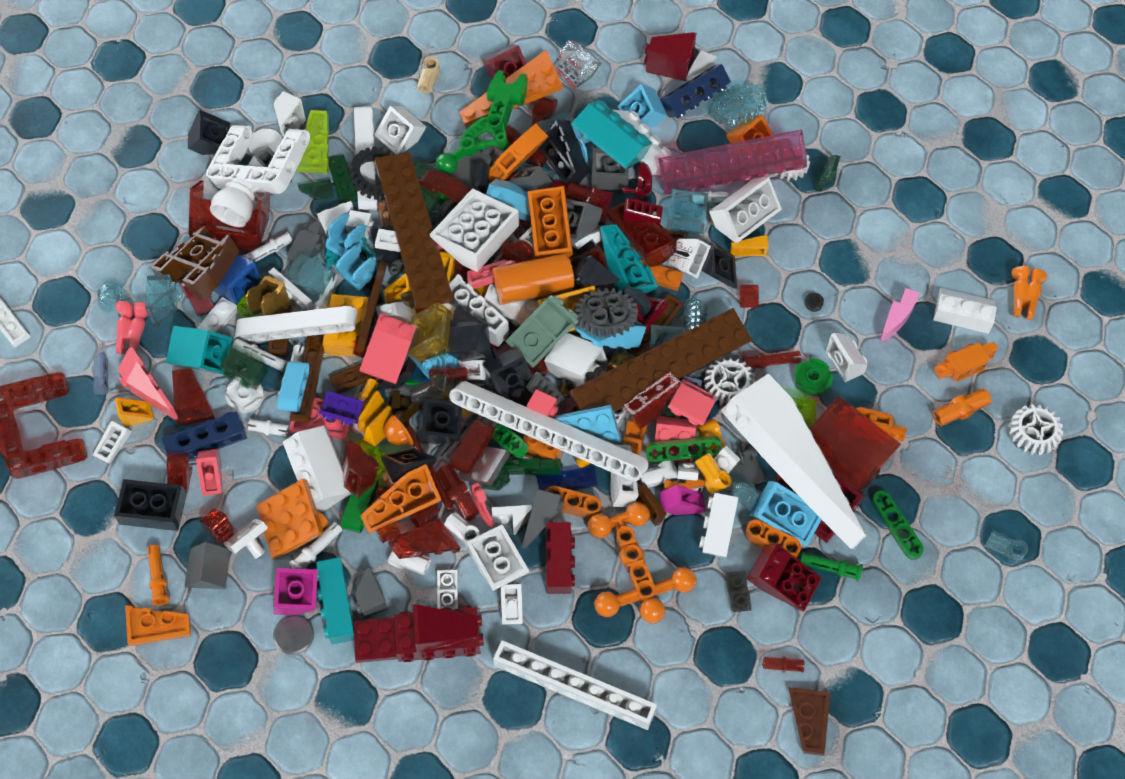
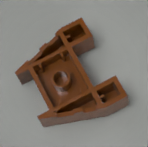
M203 226L193 233V237L186 243L181 241L177 244L178 248L173 252L169 253L167 251L150 266V269L161 283L170 287L178 283L179 279L186 272H189L182 281L193 296L205 300L218 287L240 251L229 235L221 242L214 240L206 227Z

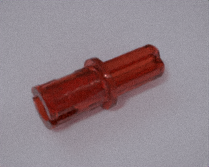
M446 366V368H431L429 370V378L432 380L446 379L451 381V379H467L468 376L466 367L451 368Z
M786 656L782 658L763 657V669L782 670V673H785V671L804 672L803 666H796H805L804 659H789Z

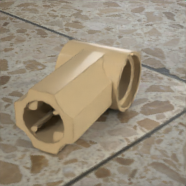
M434 56L427 57L423 62L424 68L417 85V89L422 93L428 94L432 92L436 79L440 75L439 61Z

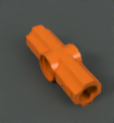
M982 388L967 396L963 394L955 397L949 404L934 410L932 414L936 424L943 426L957 419L963 420L968 418L976 410L990 405L992 400L989 392Z

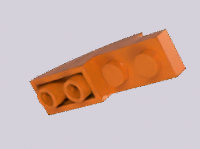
M537 123L521 135L494 162L495 164L489 171V181L491 183L495 179L506 180L549 137Z

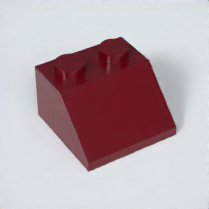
M510 45L482 59L491 79L494 78L499 70L504 71L506 79L526 64L519 45Z

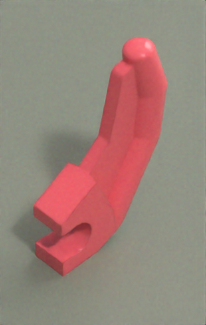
M479 483L472 484V495L478 511L485 524L490 528H494L495 522L484 502L486 501L483 488L480 489Z

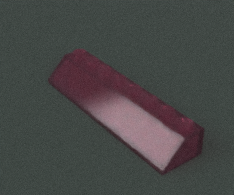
M802 129L658 158L665 195H676L681 192H691L696 189L711 188L716 185L746 181L751 178L765 177L776 173L782 174L786 171L801 170L807 167V155Z

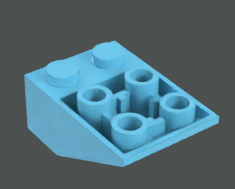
M638 321L634 322V327H630L629 332L623 330V335L616 333L615 338L612 334H609L608 338L605 337V334H602L599 338L598 333L591 335V330L584 332V327L580 328L579 325L575 326V330L581 334V337L591 340L594 346L601 348L603 346L611 348L621 346L631 349V347H640L646 326Z

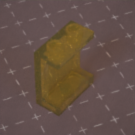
M437 302L411 317L410 323L417 326L419 330L417 345L408 350V355L422 362L448 348L451 311Z

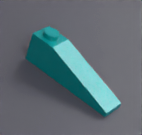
M617 224L601 226L600 231L608 270L620 279L618 283H611L615 292L623 291L626 287L634 288L645 294L657 289L658 284L652 270L648 266H644L639 259L641 256L638 252L635 253L629 246V240Z

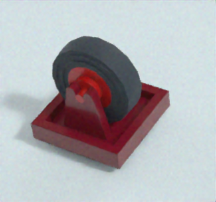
M626 287L622 291V295L629 294V298L634 299L638 309L637 321L645 325V332H648L668 306L667 302L664 299L647 297L644 292L631 287Z

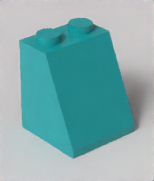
M173 326L166 363L178 367L225 375L233 338L209 330Z

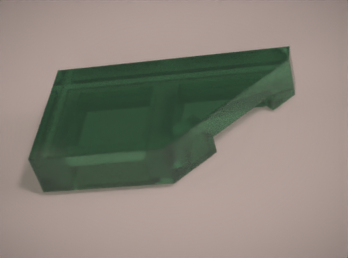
M331 179L298 185L299 191L315 200L334 197Z

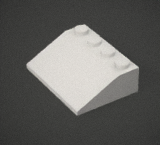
M472 189L430 233V237L460 264L478 272L519 226V212L517 209Z

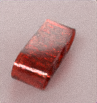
M476 419L453 454L449 465L468 475L491 440L495 427Z

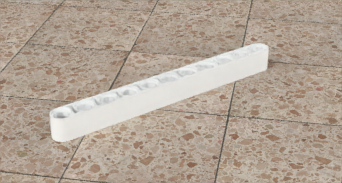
M463 381L450 391L449 397L454 404L628 480L638 481L648 469L647 460L637 454L469 382Z

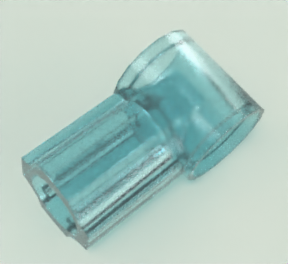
M994 530L991 532L985 547L1006 556L1010 562L1015 564L1021 563L1028 552V545L1023 540H1013ZM1013 549L1020 550L1022 554H1016Z

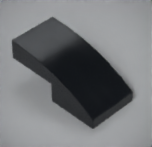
M410 360L402 367L396 384L380 379L377 387L379 389H386L407 381L414 375L417 364Z

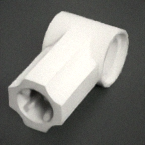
M670 460L660 463L657 467L647 469L639 479L640 485L646 483L649 488L660 484L665 485L666 480L678 482L680 479L678 478L674 461Z
M456 512L451 514L444 523V526L459 538L466 548H468L466 542L470 541L467 539L469 536H480L478 528L470 525Z
M399 542L395 544L388 558V563L399 569L407 568L422 575L427 573L431 558L414 552L409 546Z

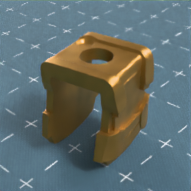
M265 276L256 287L250 288L245 295L248 309L253 315H259L261 311L264 316L280 314L282 309H287L291 305L284 282L270 276Z

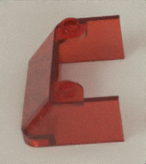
M200 180L190 188V238L193 237L194 232L204 226L214 240L221 242L229 235L239 250L253 251L260 247L269 221L270 192H266L258 199L257 208L252 212V216L245 226L234 227L218 220L211 213V200L203 198L204 181Z

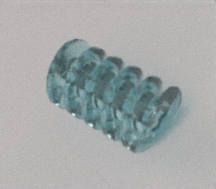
M690 298L684 301L683 333L706 322L707 319L705 317H707L706 310L708 308L699 299Z

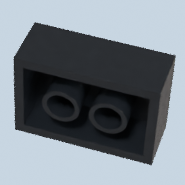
M123 479L114 517L120 525L178 531L187 494L182 485Z

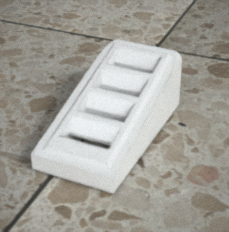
M111 421L92 455L110 464L132 431ZM116 430L121 432L120 436L115 434ZM111 437L117 439L116 443L110 440ZM109 443L113 448L106 447V444ZM105 450L109 452V455L106 456L102 454L101 451Z

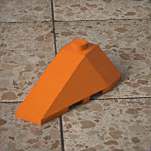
M427 464L408 471L360 515L368 534L442 501Z

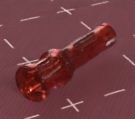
M798 350L765 355L764 353H758L756 356L743 355L742 363L746 362L745 367H751V369L760 368V370H764L766 366L800 363L801 358L793 357L801 356V353Z

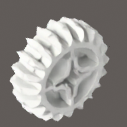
M723 357L721 362L716 360L714 365L710 364L705 372L704 389L717 397L716 401H720V406L724 402L728 403L735 395L756 382L754 380V373H751V367H746V362L739 363V358L736 361H732L730 357L726 361ZM717 375H720V381L716 384L714 379ZM743 379L745 386L740 389L739 383Z
M1033 404L1029 407H1022L1021 410H1017L1015 415L1012 416L1009 424L1011 429L1009 435L1013 436L1012 442H1018L1017 448L1024 447V452L1030 450L1031 455L1035 454L1036 451L1039 456L1043 452L1049 453L1051 449L1054 450L1057 444L1061 442L1063 424L1059 423L1060 417H1054L1055 411L1048 412V407L1042 409L1041 404L1037 408ZM1029 419L1030 422L1026 426H1022V421ZM1046 433H1050V438L1043 440V436Z

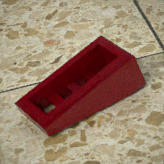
M626 198L624 220L661 223L663 206Z

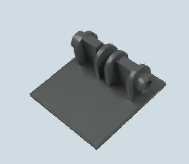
M751 447L734 452L741 460L729 473L732 483L727 487L728 493L766 482L756 459V449Z

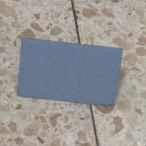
M103 351L99 352L94 360V395L108 394V359Z

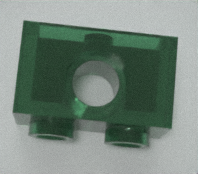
M233 348L220 365L224 372L223 376L231 381L236 379L246 389L252 388L257 390L268 373V370L262 363ZM243 368H247L244 373H239Z

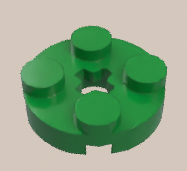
M814 358L809 359V361L799 363L796 367L794 385L804 394L820 397L829 390L833 381V374H831L829 366L824 361ZM815 374L818 380H811L808 375L812 376Z

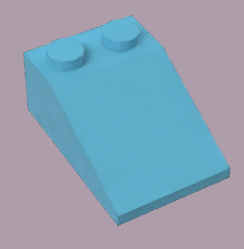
M768 481L750 514L752 518L796 538L806 547L822 520L799 495L779 483Z

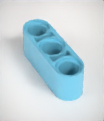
M288 361L278 397V410L299 412L309 376V363Z

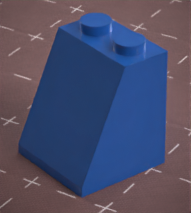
M237 255L214 291L238 306L245 300L248 290L253 286L256 287L261 281L256 264Z

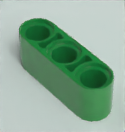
M358 476L341 520L342 529L356 533L363 531L365 525L360 515L373 504L378 490V481Z

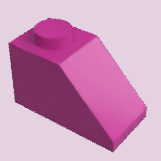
M680 485L660 492V504L667 513L684 515L706 512L703 493Z

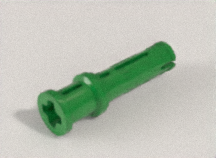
M803 552L801 562L806 566L837 573V576L840 578L845 576L855 579L856 582L860 581L863 564L855 565L847 563L846 560L839 562Z

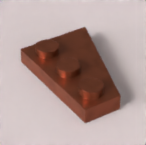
M788 687L803 753L825 756L831 692Z

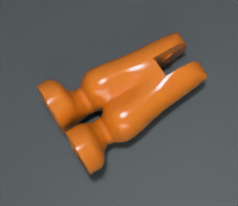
M1015 267L1011 273L1012 277L1017 280L1014 283L1013 317L1019 318L1021 310L1027 309L1026 319L1033 320L1042 292L1041 284L1047 280V273L1041 269L1034 268L1030 274L1031 283L1029 284L1030 267Z

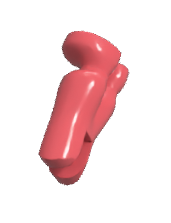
M118 301L116 303L115 309L122 315L117 321V354H124L127 341H130L129 348L132 347L137 353L140 338L146 325L144 319L151 313L152 307L149 304L137 302L133 307L132 304L126 301Z

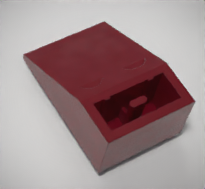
M775 543L763 547L747 580L761 591L804 612L821 577Z

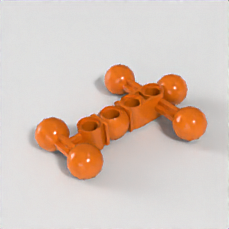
M633 502L624 513L611 517L602 513L595 514L589 519L587 528L589 533L597 539L607 537L611 533L612 528H616V544L620 551V561L627 567V573H630L629 578L633 590L618 595L611 592L599 594L594 602L597 613L603 617H612L619 611L621 606L639 601L642 603L640 606L641 617L644 621L654 624L661 621L666 612L664 604L661 600L654 598V596L674 589L681 593H688L696 586L697 578L691 569L682 567L677 569L671 578L653 583L649 569L645 564L644 550L637 544V539H634V530L627 526L629 523L635 527H642L649 521L650 510L644 503ZM626 535L629 536L630 539L625 541L622 540L620 537ZM629 553H634L637 555V557L631 559L627 555ZM641 571L644 575L637 577L634 575V572ZM643 589H647L651 593L649 595H643L640 591Z

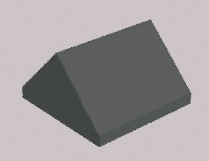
M208 542L190 548L185 588L226 589L231 551Z

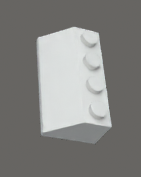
M764 177L751 180L710 210L709 213L715 228L735 243H738L782 210L770 178Z
M326 426L299 431L283 441L297 480L306 479L308 481L316 510L324 512L353 493Z

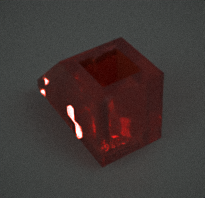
M215 508L199 521L202 528L218 544L227 540L234 531L227 515Z

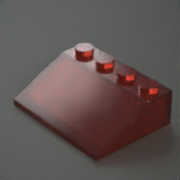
M840 396L832 402L809 428L830 468L860 492L865 491L901 445V443Z

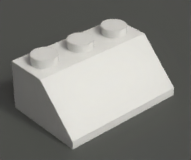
M940 287L933 320L989 334L995 320L996 301Z

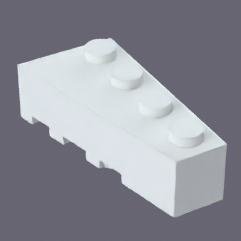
M613 110L619 113L626 122L631 123L637 131L646 135L652 142L644 159L639 162L646 163L652 175H664L675 160L671 155V151L660 143L661 140L656 135H653L650 127L639 119L640 116L635 111Z
M458 274L449 284L453 295V302L436 305L438 313L452 320L455 308L457 306L489 326L490 343L499 347L509 335L508 321L495 308L489 306L481 295L479 296L472 286L466 284Z

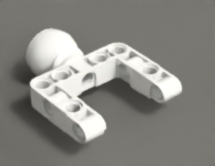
M232 125L206 172V175L214 185L221 189L211 200V213L218 220L230 226H245L252 216V201L255 199L254 192L280 194L287 189L309 144L310 134L307 130L289 129L267 168L238 165L249 146V141L252 137V127Z

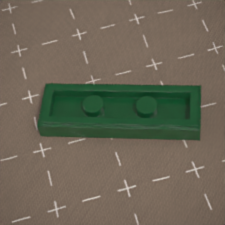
M341 155L330 158L329 169L340 204L358 201L355 188L351 184L352 180L349 177L350 172L345 156Z

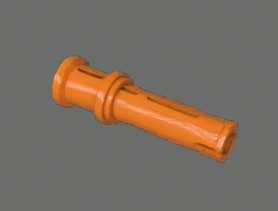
M150 545L147 547L151 573L149 588L152 590L153 596L151 603L154 606H162L170 602L166 589L168 582L164 579L160 546Z

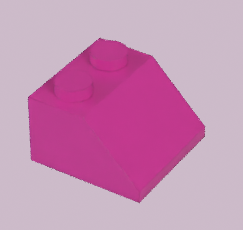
M276 568L274 615H298L315 611L318 570Z

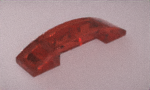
M429 169L419 179L420 185L431 192H434L436 189L458 204L471 191V189L458 180L435 170Z

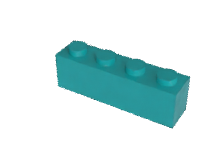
M341 557L316 562L317 569L315 570H318L317 581L320 582V588H317L319 601L323 600L324 606L320 607L322 620L326 619L327 626L323 627L325 638H329L331 645L354 640V626Z

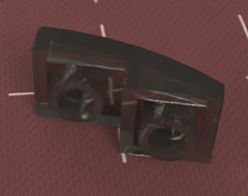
M746 571L725 573L731 613L752 611Z

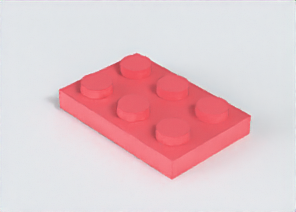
M315 398L310 423L291 421L289 432L290 434H295L299 431L326 426L330 438L347 440L350 426L341 424L342 420L336 418L334 421L323 419V415L318 414V411L322 410L324 399Z

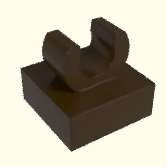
M392 390L388 397V406L391 407L393 415L399 410L404 411L406 406H409V399L400 398V391Z

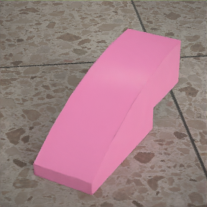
M905 288L901 302L893 301L880 341L884 342L892 337L905 324L914 309L920 292Z

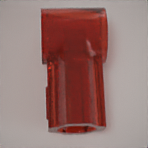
M572 182L567 188L565 197L599 207L604 199V193L597 188L587 189Z

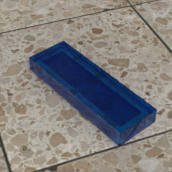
M594 466L562 471V474L536 475L538 489L544 491L551 486H558L569 490L598 487Z

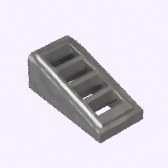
M536 372L527 384V389L533 395L536 386L540 382L537 390L541 392L543 390V393L556 398L557 407H560L565 399L564 396L539 372Z

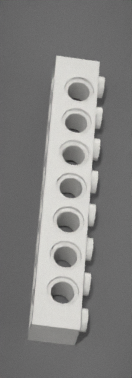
M503 640L493 658L494 666L643 729H649L657 708L655 703Z

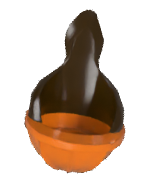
M421 402L411 403L407 409L397 411L395 415H392L387 420L384 426V435L389 443L396 446H413L409 422L411 417L419 410Z

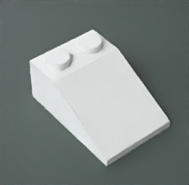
M503 525L466 542L474 563L493 591L529 573V569Z

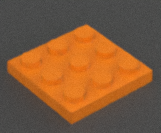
M306 479L297 481L256 505L260 520L268 527L264 534L272 559L277 560L323 534Z

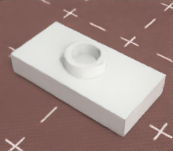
M678 463V478L698 480L697 465L693 463Z

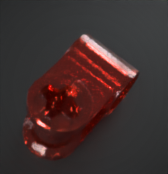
M547 97L537 99L532 109V125L537 123L541 128H544L554 114L558 100H552Z

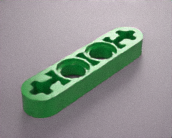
M716 436L649 443L645 452L647 459L652 462L700 458L709 452L711 456L718 455L722 450V443ZM713 442L717 445L714 450L709 447ZM702 443L705 444V451H703ZM691 444H697L699 449L696 452H690L688 447ZM671 446H677L680 449L677 454H671L668 450ZM662 447H665V453H666V455H663V448H662ZM654 448L658 451L655 456L651 453Z
M877 491L872 498L874 509L905 556L910 560L919 559L924 551L923 544L891 496L885 491ZM878 498L885 499L884 504L882 502L878 503ZM890 512L896 514L897 520L890 521L887 518V514ZM898 530H906L908 532V537H900L898 535ZM911 546L912 548H917L918 551L916 553L914 551L910 552Z

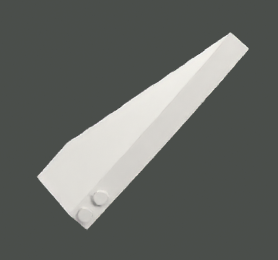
M767 374L735 395L722 408L721 412L803 501L853 550L867 535L856 514L852 511L847 497L844 496L840 488L841 486L835 479L833 471L819 445L816 444L811 430L807 427L803 415L796 406V402L770 374Z

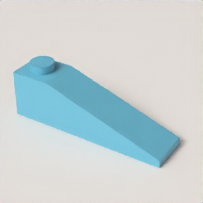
M495 179L489 184L487 196L517 209L519 219L531 222L528 191L513 182Z

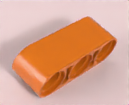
M551 486L546 490L563 496L562 500L565 502L562 513L590 519L595 514H601V501L598 497L558 486ZM576 501L578 504L570 505L569 502ZM595 506L597 509L589 510L588 507Z
M751 520L747 524L745 531L747 541L763 549L766 545L775 544L768 540L769 538H775L778 541L777 544L787 552H789L786 549L787 547H793L796 551L789 553L798 558L801 550L799 540L760 520ZM757 529L760 533L753 534L750 530Z

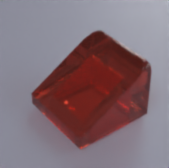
M740 285V308H759V285Z

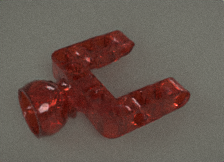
M55 372L0 386V399L3 398L0 401V453L3 454L10 476L15 479L78 463L88 457L83 439L52 442L29 451L23 448L14 410L67 395L69 387L65 374L62 372Z

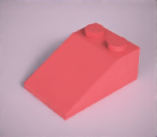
M380 313L359 371L396 384L417 326Z

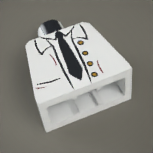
M678 239L675 247L668 249L669 264L698 279L711 246L699 239Z

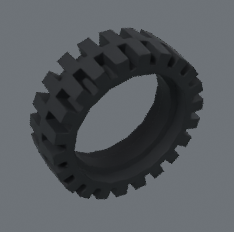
M368 147L365 148V151L362 149L359 154L355 155L349 177L352 180V186H355L357 192L361 190L360 194L362 196L368 194L367 198L369 199L374 196V200H378L379 197H381V200H385L382 187L365 180L360 173V167L366 162H375L374 158L390 155L391 151L388 149L384 152V148L381 147L379 150H377V147H372L371 150Z

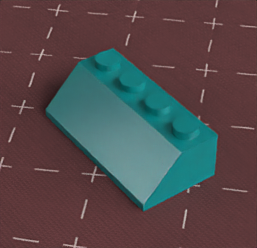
M599 99L589 103L571 124L625 169L643 160L652 145V142L646 135L637 131L631 123L626 122L619 113L611 110L605 102Z

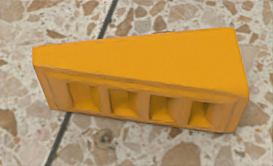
M768 235L741 240L738 243L732 242L730 253L734 256H767Z

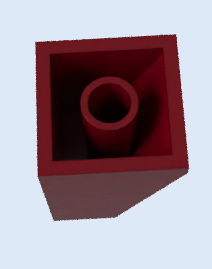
M691 32L652 37L650 44L647 43L645 47L644 65H646V72L686 81L695 53L697 33Z

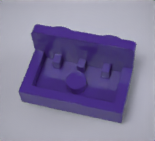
M327 391L322 410H319L318 414L323 415V419L334 421L336 418L342 420L341 424L353 426V423L358 424L365 401Z

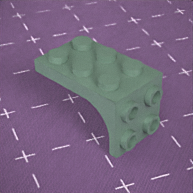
M550 295L505 341L511 348L516 347L524 355L527 364L532 368L569 330L579 323L577 320L578 316L571 309L566 310L562 306L564 302L558 296L553 297Z

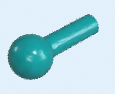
M363 236L361 240L364 243L361 249L369 258L376 257V254L366 244V237Z

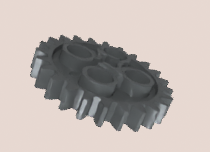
M598 288L597 293L590 291V296L584 294V299H579V303L576 304L575 314L578 316L579 327H584V332L591 330V335L598 333L599 338L602 334H605L606 338L609 337V334H612L615 338L616 333L623 335V330L629 332L630 327H634V322H637L638 309L634 299L629 298V294L622 295V290L616 293L614 288L611 292L605 288L602 292Z

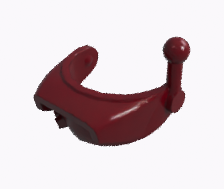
M641 163L639 165L637 188L629 189L623 187L622 192H632L637 199L644 200L652 191V173L646 163Z

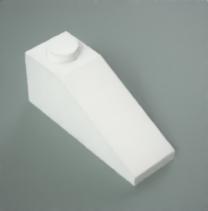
M613 444L632 452L631 445ZM611 472L610 491L613 507H628L636 501L639 495L637 482Z

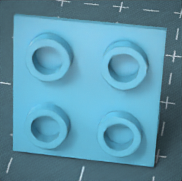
M442 345L409 355L411 360L417 364L418 368L428 379L461 368L457 359L447 354L446 349Z

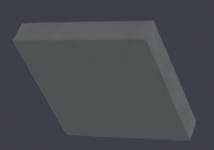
M479 445L460 477L464 481L491 486L510 453L507 450Z

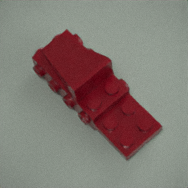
M413 604V613L402 611L399 614H394V617L354 621L356 663L398 659V662H412L414 660L428 661L435 658L450 659L456 656L471 657L481 654L480 646H484L483 633L479 634V626H483L482 614L477 613V607L470 605L462 606L460 609H452L450 607L438 609Z

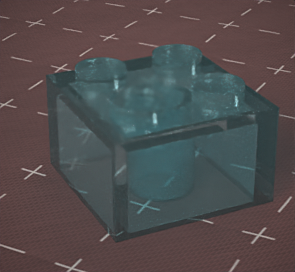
M672 189L667 230L703 236L709 193Z

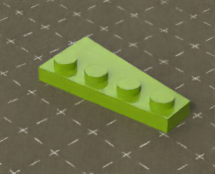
M310 110L305 130L310 134V141L295 172L329 174V114L327 111Z

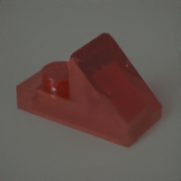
M168 453L167 484L182 485L187 494L193 467L189 466V454Z

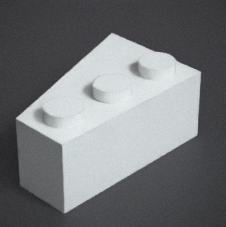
M714 493V497H709L707 508L711 509L710 517H705L703 528L707 529L706 537L701 536L699 548H703L702 553L727 557L738 497Z

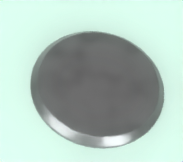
M290 615L278 622L273 632V640L276 647L283 653L291 655L305 651L314 639V628L311 622L300 615Z

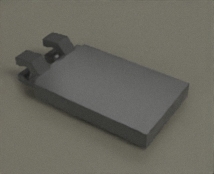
M494 146L486 147V150L482 152L477 151L471 157L464 156L458 161L457 170L451 175H443L438 185L456 199H463L468 194L469 187L472 186L474 164L485 163L490 167L493 164V159L491 158L495 151Z

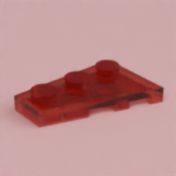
M192 369L172 371L174 408L178 419L175 420L176 424L181 425L215 419Z
M439 518L391 538L388 542V545L399 559L422 557L423 554L429 553L440 555L447 551L458 553L461 549Z

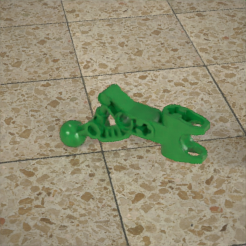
M499 70L496 73L487 91V100L493 102L488 116L477 120L463 133L458 149L453 153H442L436 158L435 166L440 174H453L457 170L459 160L464 156L471 157L477 151L486 150V147L498 145L500 150H507L509 148L506 127L514 105L523 106L525 103L528 86L527 74H521L515 82L507 84L505 83L506 76L504 71ZM487 132L494 138L486 141L485 139L476 140L483 133Z

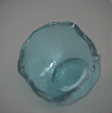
M106 283L97 292L99 307L108 312L115 308L118 301L126 300V290L118 283Z
M737 481L732 485V494L735 492L739 493L738 502L746 509L752 511L759 501V494L754 485L745 481Z

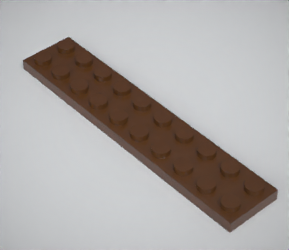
M405 152L374 158L416 309L453 302L452 291L438 244L430 237L433 227L411 153Z
M732 308L570 390L569 393L579 411L612 405L613 412H616L750 343L752 339L735 309Z

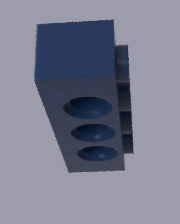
M722 64L713 65L662 97L660 101L669 118H680L686 114V110L698 107L700 105L699 102L702 100L707 101L711 99L713 93L725 90L727 88L726 85L731 83ZM682 97L684 98V104L681 102Z
M237 411L228 412L222 417L209 419L200 425L187 427L183 431L170 433L167 437L162 438L172 466L196 458L199 451L221 449L247 439ZM227 428L224 432H219L221 429ZM203 435H208L206 438L200 439ZM184 442H189L187 445L182 446Z

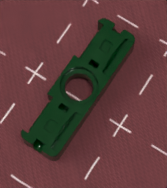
M520 458V460H507L501 471L504 475L562 474L563 463H561L559 458Z

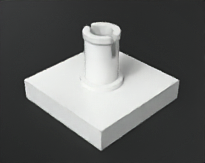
M254 519L223 544L234 553H237L246 546L256 559L265 550L255 538L268 529L263 521Z

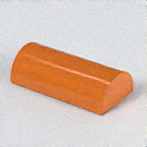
M564 186L528 191L535 258L540 259L566 254L570 258L573 252Z
M566 254L492 268L499 305L563 293L574 288L573 269Z

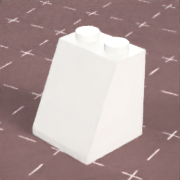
M566 333L558 341L544 360L550 373L561 380L565 378L574 388L607 372L606 366L608 361L603 347L594 346L592 342Z

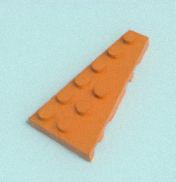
M547 50L505 79V83L509 84L515 82L521 74H527V97L524 105L564 89ZM487 92L460 111L466 128L470 127L480 118L488 116L493 102L487 100Z

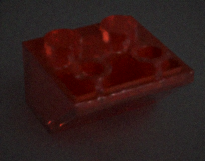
M350 439L346 443L343 459V487L358 499L374 486L379 463L373 456H369L359 444L354 443Z

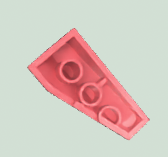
M132 347L129 348L118 368V372L121 375L119 381L123 387H128L133 394L174 420L178 419L174 408L158 387L152 375L148 373L139 356Z

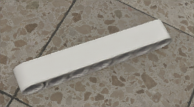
M372 106L354 107L356 154H359L362 149L365 151V148L369 147L371 150L372 147H375ZM366 162L360 167V173L365 180L376 185L375 162ZM361 190L357 192L359 212L378 210L377 200H374V196L369 199L367 198L368 194L362 196L360 194Z
M351 306L241 318L237 320L234 339L251 343L353 331L356 326L357 309Z

